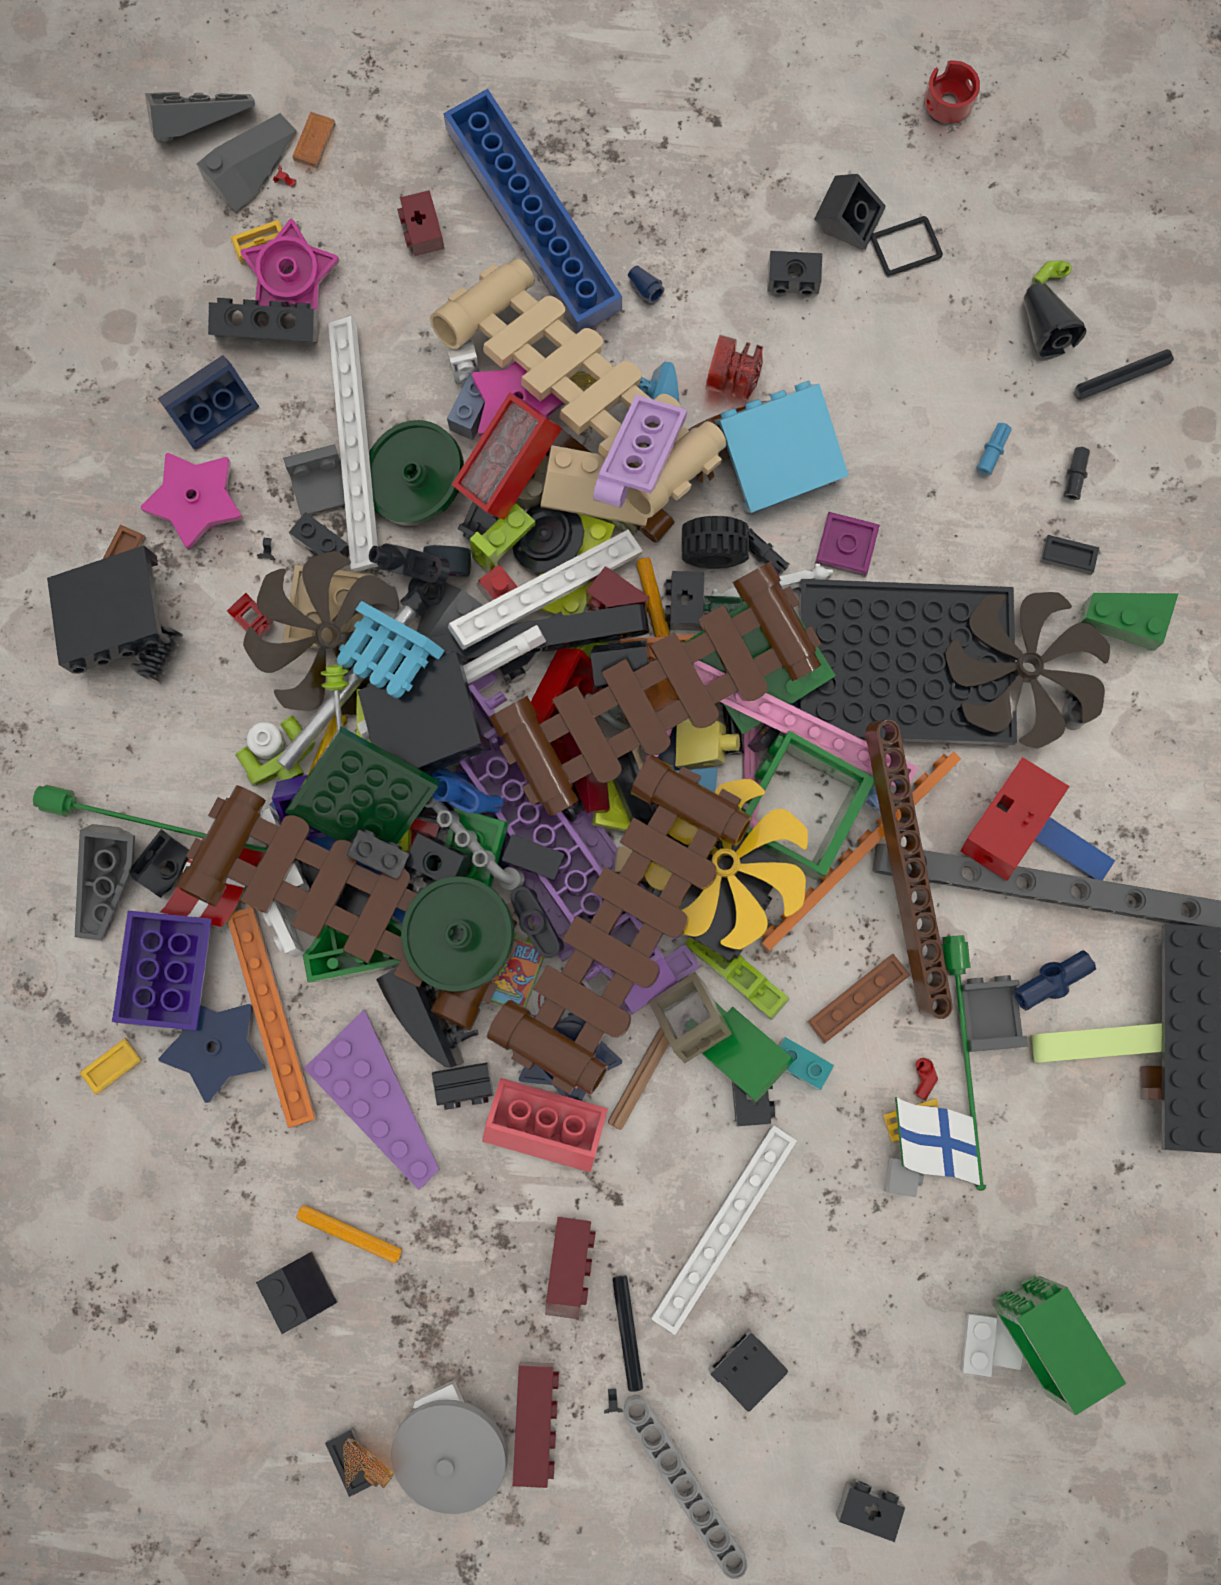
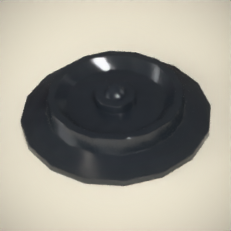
M540 504L531 507L526 512L535 520V526L512 547L514 557L524 568L534 573H546L577 556L583 545L585 532L581 517L577 513L540 507Z

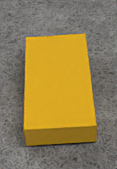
M124 1038L79 1073L93 1093L98 1095L143 1060L129 1040Z

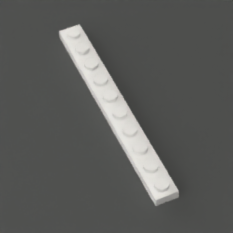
M349 316L328 323L350 565L351 570L359 572L378 567L377 563L369 561V551L372 546H378L357 324L356 320Z

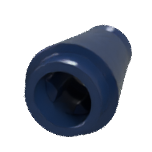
M639 265L634 266L629 271L628 278L644 301L654 303L661 298L665 291L661 280L645 271Z

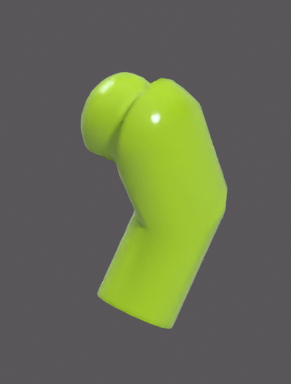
M1047 261L1032 278L1033 284H1045L1049 278H1063L1071 273L1072 267L1069 262Z

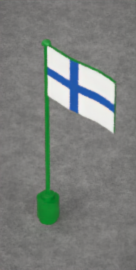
M965 935L942 937L943 944L941 946L946 970H949V976L955 975L970 1116L944 1108L914 1105L895 1097L902 1166L908 1170L920 1174L954 1177L975 1184L977 1190L983 1191L986 1189V1185L983 1184L961 975L966 974L967 968H971L968 942H965Z

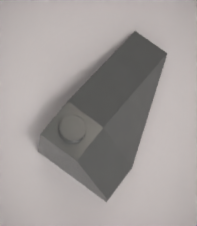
M180 92L145 93L151 132L153 137L158 138L160 141H171L174 137L182 136L255 106V100L251 94L219 93L215 95V98H210L209 95L203 93H194L189 98H184L180 96Z
M279 113L216 147L196 164L203 179L237 214L257 197L260 192L259 188L264 180L272 174L273 166L279 158H282L297 135V130Z
M444 582L445 593L442 601L437 605L429 606L421 617L417 632L427 638L450 635L452 633L448 629L449 623L483 606V604L464 590Z
M91 824L80 830L74 937L100 941L104 938L134 863L135 835L120 827Z

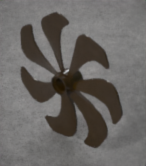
M332 551L312 557L306 561L302 569V578L306 592L322 623L317 624L304 615L286 597L283 590L285 569H278L268 573L262 581L257 596V607L261 614L282 624L312 630L313 633L312 637L298 641L270 643L264 641L255 632L253 627H249L244 637L243 647L255 667L264 673H273L290 664L313 644L319 647L309 672L296 687L274 690L275 697L284 708L312 711L322 704L325 695V688L322 687V684L326 682V676L321 675V672L326 671V649H332L336 658H338L341 652L338 650L340 648L338 644L340 641L347 642L354 632L342 634L340 628L358 613L355 609L361 601L370 606L382 604L394 610H399L397 591L374 575H365L352 585L340 607L335 622H330L329 586L331 579L336 571L351 564V561L339 552ZM324 628L330 629L333 634V638L329 643L324 642L321 637ZM405 656L403 657L402 661L400 662L394 673L398 670V668L406 658ZM355 661L350 668L343 667V669H347L349 673V671L353 668L357 661ZM371 674L365 677L357 689L366 688L367 684L370 683ZM357 689L341 707V714L357 715Z
M1059 592L1032 593L1024 598L1020 606V624L1027 653H1023L1005 633L999 620L998 613L1006 596L1000 594L986 596L970 617V629L983 643L1017 661L1016 663H992L973 659L965 653L960 640L955 638L945 653L950 674L957 684L964 687L982 685L1015 672L1016 678L1001 696L987 705L979 706L962 702V709L967 721L990 732L1003 731L1008 727L1014 716L1023 682H1030L1036 707L1035 724L1030 732L1019 739V742L1025 746L1039 749L1059 739L1064 734L1065 721L1054 702L1037 680L1040 675L1061 685L1078 699L1082 708V723H1088L1100 716L1105 696V688L1101 680L1089 674L1044 669V663L1066 654L1087 652L1106 664L1110 657V644L1092 625L1078 623L1061 634L1046 652L1040 656L1036 651L1044 622L1052 613L1071 609L1072 605ZM1023 663L1032 664L1035 671L1029 672L1025 670Z

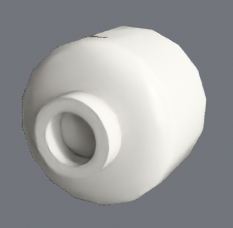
M260 722L249 730L247 745L250 751L258 758L268 760L273 759L283 751L285 739L282 732L274 724Z

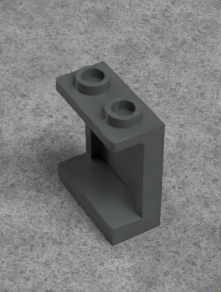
M1011 975L995 976L994 982L985 983L983 978L966 979L967 984L962 985L969 1052L1028 1047L1027 1035L1023 1036L1019 1004L1013 995V991L1020 985L1019 980H1011Z

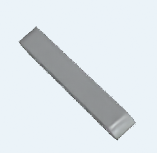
M641 1395L630 1396L624 1404V1416L629 1426L723 1573L731 1579L741 1578L748 1568L743 1549L648 1401ZM639 1403L645 1408L642 1416H631L628 1410L632 1404ZM651 1428H655L661 1433L660 1438L655 1442L647 1441L644 1436L646 1431ZM665 1454H673L677 1461L673 1466L666 1467L662 1465L661 1458ZM682 1479H688L693 1483L692 1488L687 1492H681L677 1489V1484ZM697 1505H706L709 1508L708 1514L704 1517L695 1516L693 1510ZM715 1530H721L725 1533V1537L721 1542L715 1543L709 1539L710 1534ZM730 1556H738L741 1558V1563L738 1567L730 1568L726 1565L727 1559Z

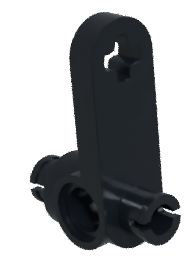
M385 543L381 547L372 546L369 551V561L377 563L381 570L439 585L443 584L449 576L450 564L444 557Z

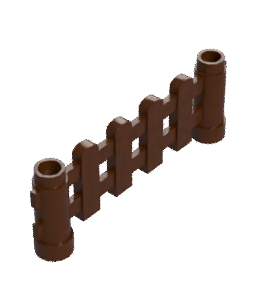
M771 561L732 582L742 601H746L749 606L747 610L731 618L725 606L722 605L698 619L705 633L682 645L676 633L673 632L649 646L656 658L653 662L633 672L628 661L624 659L601 672L607 687L588 698H583L577 686L557 696L552 701L559 714L539 724L536 718L538 714L528 696L488 717L498 737L502 736L505 742L499 747L509 765L516 762L528 783L522 786V789L531 805L536 803L543 804L549 817L579 801L572 789L575 781L590 773L593 774L598 782L605 783L614 780L622 770L617 758L638 746H641L647 755H658L664 752L670 745V738L666 731L687 719L690 720L695 728L711 726L719 717V711L715 706L717 702L735 692L739 694L743 701L747 702L761 698L768 689L763 677L780 667L782 669L785 668L790 679L794 681L821 666L815 654V648L822 644L812 626L804 629L794 610V607L800 603L790 586L782 588L779 583L782 580ZM760 627L771 649L752 658L741 636ZM715 651L727 673L704 685L693 663ZM667 678L678 700L655 712L644 690ZM618 705L630 727L606 740L595 717ZM570 732L581 754L562 764L550 742Z
M653 755L648 758L640 769L633 783L631 794L650 805H657L658 808L648 825L633 818L620 840L622 845L633 850L619 874L604 867L591 889V892L604 899L591 923L578 916L574 918L562 941L573 946L575 950L562 972L547 965L533 990L546 997L536 1017L532 1016L528 1009L513 1000H508L495 1016L487 1033V1038L505 1050L511 1049L514 1051L511 1059L529 1070L535 1064L552 1074L554 1078L551 1083L568 1094H571L573 1089L580 1088L592 1095L598 1088L609 1066L596 1058L595 1051L605 1034L619 1038L629 1029L631 1015L621 1009V1006L634 984L642 988H649L657 981L660 974V966L651 960L650 957L663 934L676 939L686 931L689 918L685 912L678 908L691 886L694 885L704 890L709 888L715 881L717 867L708 860V857L717 841L725 840L737 846L752 821V816L741 811L740 806H738L741 798L723 788L718 795L698 784L701 776L683 766L677 772L672 765ZM677 818L698 828L688 848L667 837ZM652 862L673 873L659 897L638 886ZM623 911L644 922L630 947L610 936ZM595 960L615 971L602 996L581 985ZM565 1010L586 1021L575 1041L555 1030Z
M236 785L229 798L226 797L224 800L218 797L208 814L214 821L203 841L195 838L186 855L192 862L190 866H186L175 886L176 888L204 903L216 907L227 887L225 882L228 878L247 887L241 902L268 914L274 901H277L298 912L292 927L317 939L325 925L349 936L343 952L369 964L375 950L380 951L400 961L394 973L395 977L420 988L423 980L409 966L403 952L401 937L386 930L396 909L398 908L406 912L413 899L417 896V893L407 889L410 883V875L404 868L397 879L383 873L380 876L357 865L358 861L347 856V852L352 844L349 841H336L330 851L308 841L310 829L305 820L300 817L286 816L280 826L261 818L259 813L266 800L242 786ZM249 837L269 846L258 868L239 859ZM296 859L319 870L309 892L285 881ZM346 884L370 895L360 917L335 906ZM513 919L515 929L518 922ZM516 941L513 943V948L507 962H510L518 945ZM491 980L487 984L470 991L452 992L440 990L430 1011L457 1026L471 1030L481 1011L479 1008L481 1003L489 1004L498 984Z

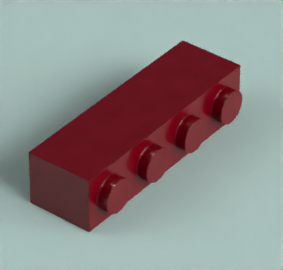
M519 1363L512 1484L515 1487L547 1488L548 1479H554L555 1461H549L550 1449H555L556 1431H551V1419H557L558 1401H552L553 1389H558L559 1371H554V1363Z

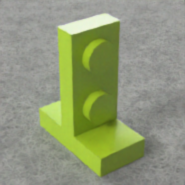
M515 504L504 520L500 518L483 535L476 532L470 538L472 558L487 572H490L498 566V560L535 526V520L518 504Z

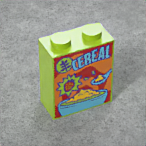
M514 932V941L518 942V945L510 962H507L500 973L492 980L498 986L490 1001L504 1005L508 1000H513L526 1008L544 956L538 952L529 937H527L526 941L517 939V933Z

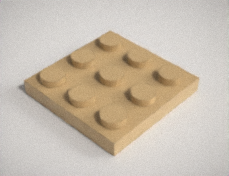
M295 565L289 601L317 624L322 623L306 592L302 578L303 566ZM338 570L334 573L329 586L330 622H335L340 607L352 585L360 577L374 574ZM359 612L340 628L342 634L354 631L356 629L354 627L357 621L361 622L364 616ZM285 625L283 643L312 637L313 631ZM324 628L321 637L324 642L329 643L333 638V634L330 629ZM340 641L338 646L346 645L347 642ZM313 644L310 647L319 649V647L316 644Z

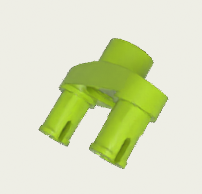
M290 716L280 723L291 741L302 730L294 716ZM313 741L290 771L277 762L282 753L264 765L260 764L248 746L240 749L235 756L247 772L246 777L251 785L258 786L276 778H279L281 781L304 776L305 773L298 763L313 750L316 743Z

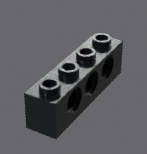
M217 298V303L209 302L208 335L318 342V310L311 309V304L295 303V308L285 307V302L269 301V306H260L259 300L243 299V304H233V299ZM239 310L243 315V321L240 325H235L232 316L234 312ZM263 312H266L269 316V323L265 327H261L258 322V317ZM288 314H292L296 321L291 329H288L284 324V318Z

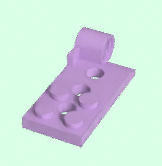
M635 395L598 474L593 499L621 508L626 499L628 487L651 494L656 487L686 420L687 409ZM649 423H656L659 426L656 428H650L646 425H648ZM641 442H644L649 444L650 446L647 448H641L637 445ZM635 462L640 464L641 466L638 468H631L628 466V464Z

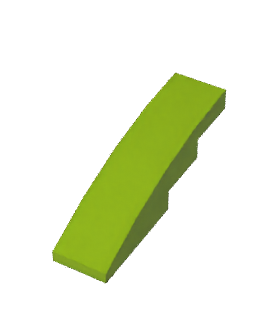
M689 938L685 943L687 948L771 1020L790 1000L785 993L767 980L766 976L748 963L742 955H739L737 959L732 957L726 963L723 961L724 958L692 938Z

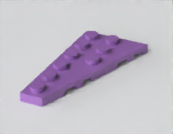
M363 1010L303 1069L415 1187L420 1190L440 1168L412 1112L392 1065L383 1050L378 1035L369 1020L370 1018L366 1010Z

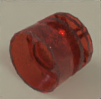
M720 334L705 389L722 393L727 383H732V396L736 397L739 387L743 386L745 388L742 399L749 401L750 395L755 387H757L762 370L764 346L757 344L754 355H748L750 342H746L742 352H737V339Z

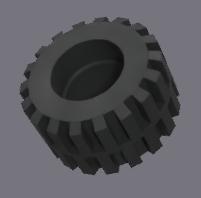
M704 516L689 520L682 525V560L685 563L700 568L721 569L740 565L749 559V525L746 522L728 516Z

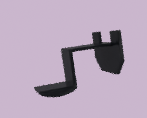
M272 538L263 539L264 550L263 554H257L258 559L270 558V560H275V557L271 555Z
M608 1389L609 1409L604 1410V1414L623 1412V1409L617 1407L616 1389Z

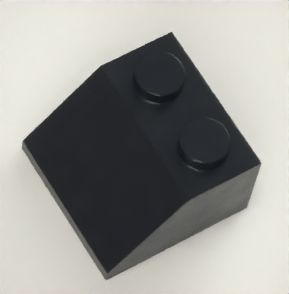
M859 174L836 175L814 220L828 235L859 249H866L886 205Z
M313 1252L304 1255L256 1282L281 1334L338 1303Z

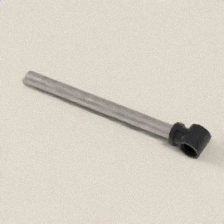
M412 578L408 585V593L400 600L403 607L393 619L408 626L415 616L421 618L429 606L437 605L442 601L445 593L443 584L439 585ZM389 647L386 648L380 659L383 657V655L386 653ZM353 668L344 677V680L350 684L345 689L339 690L341 707L365 679L356 675ZM334 691L277 759V762L288 771L291 770L335 716Z

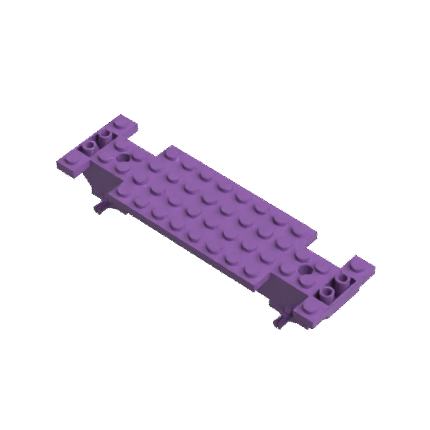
M491 671L468 684L481 733L489 739L491 750L458 762L460 768L454 772L466 773L469 783L485 795H499L502 797L503 806H494L501 808L499 813L482 812L480 814L509 822L502 846L504 853L513 834L565 854L555 881L511 864L507 867L518 868L523 872L524 883L522 886L533 889L537 893L538 900L548 915L558 937L563 939L576 916L591 923L604 899L591 892V889L604 867L614 871L617 847L603 827L592 825L593 813L587 814L586 810H583L577 815V820L571 822L562 812L549 817L543 804L536 803L531 805L522 789V786L528 783L517 763L514 762L509 765L499 747L505 742L502 736L498 737L488 719L489 716L495 714L494 709L508 700L502 691L488 700L480 695V692L498 681V677ZM640 882V884H639L638 886H640V887H642L643 889L647 890V889L644 887V885L642 884V882ZM623 911L610 936L630 947L643 923L636 917ZM535 914L531 915L532 919L539 927V917ZM564 942V949L558 954L561 961L563 962L568 959L575 948ZM685 943L664 958L656 946L650 959L660 966V974L657 981L649 988H642L634 984L621 1009L630 1015L634 1014L648 1004V1001L700 967ZM595 960V963L592 964L588 973H591L585 976V979L589 981L602 972L610 982L615 971Z

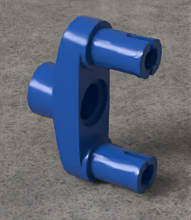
M442 768L430 774V776L439 780V786L432 795L436 801L447 802L468 813H499L501 811L500 807L494 806H503L502 797L499 795H485L469 783L466 773H455Z

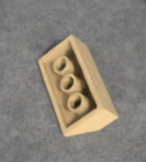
M551 446L540 507L646 526L648 519L636 513L629 506L626 499L621 508L593 499L598 474L606 459L601 454ZM633 463L628 464V466L631 468H638Z

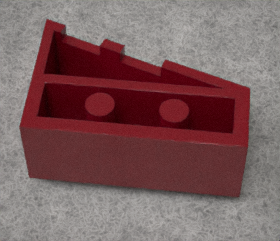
M557 1217L545 1315L579 1319L580 1306L587 1304L589 1288L583 1287L584 1276L590 1277L592 1259L587 1258L588 1248H594L596 1231L590 1230L591 1221Z

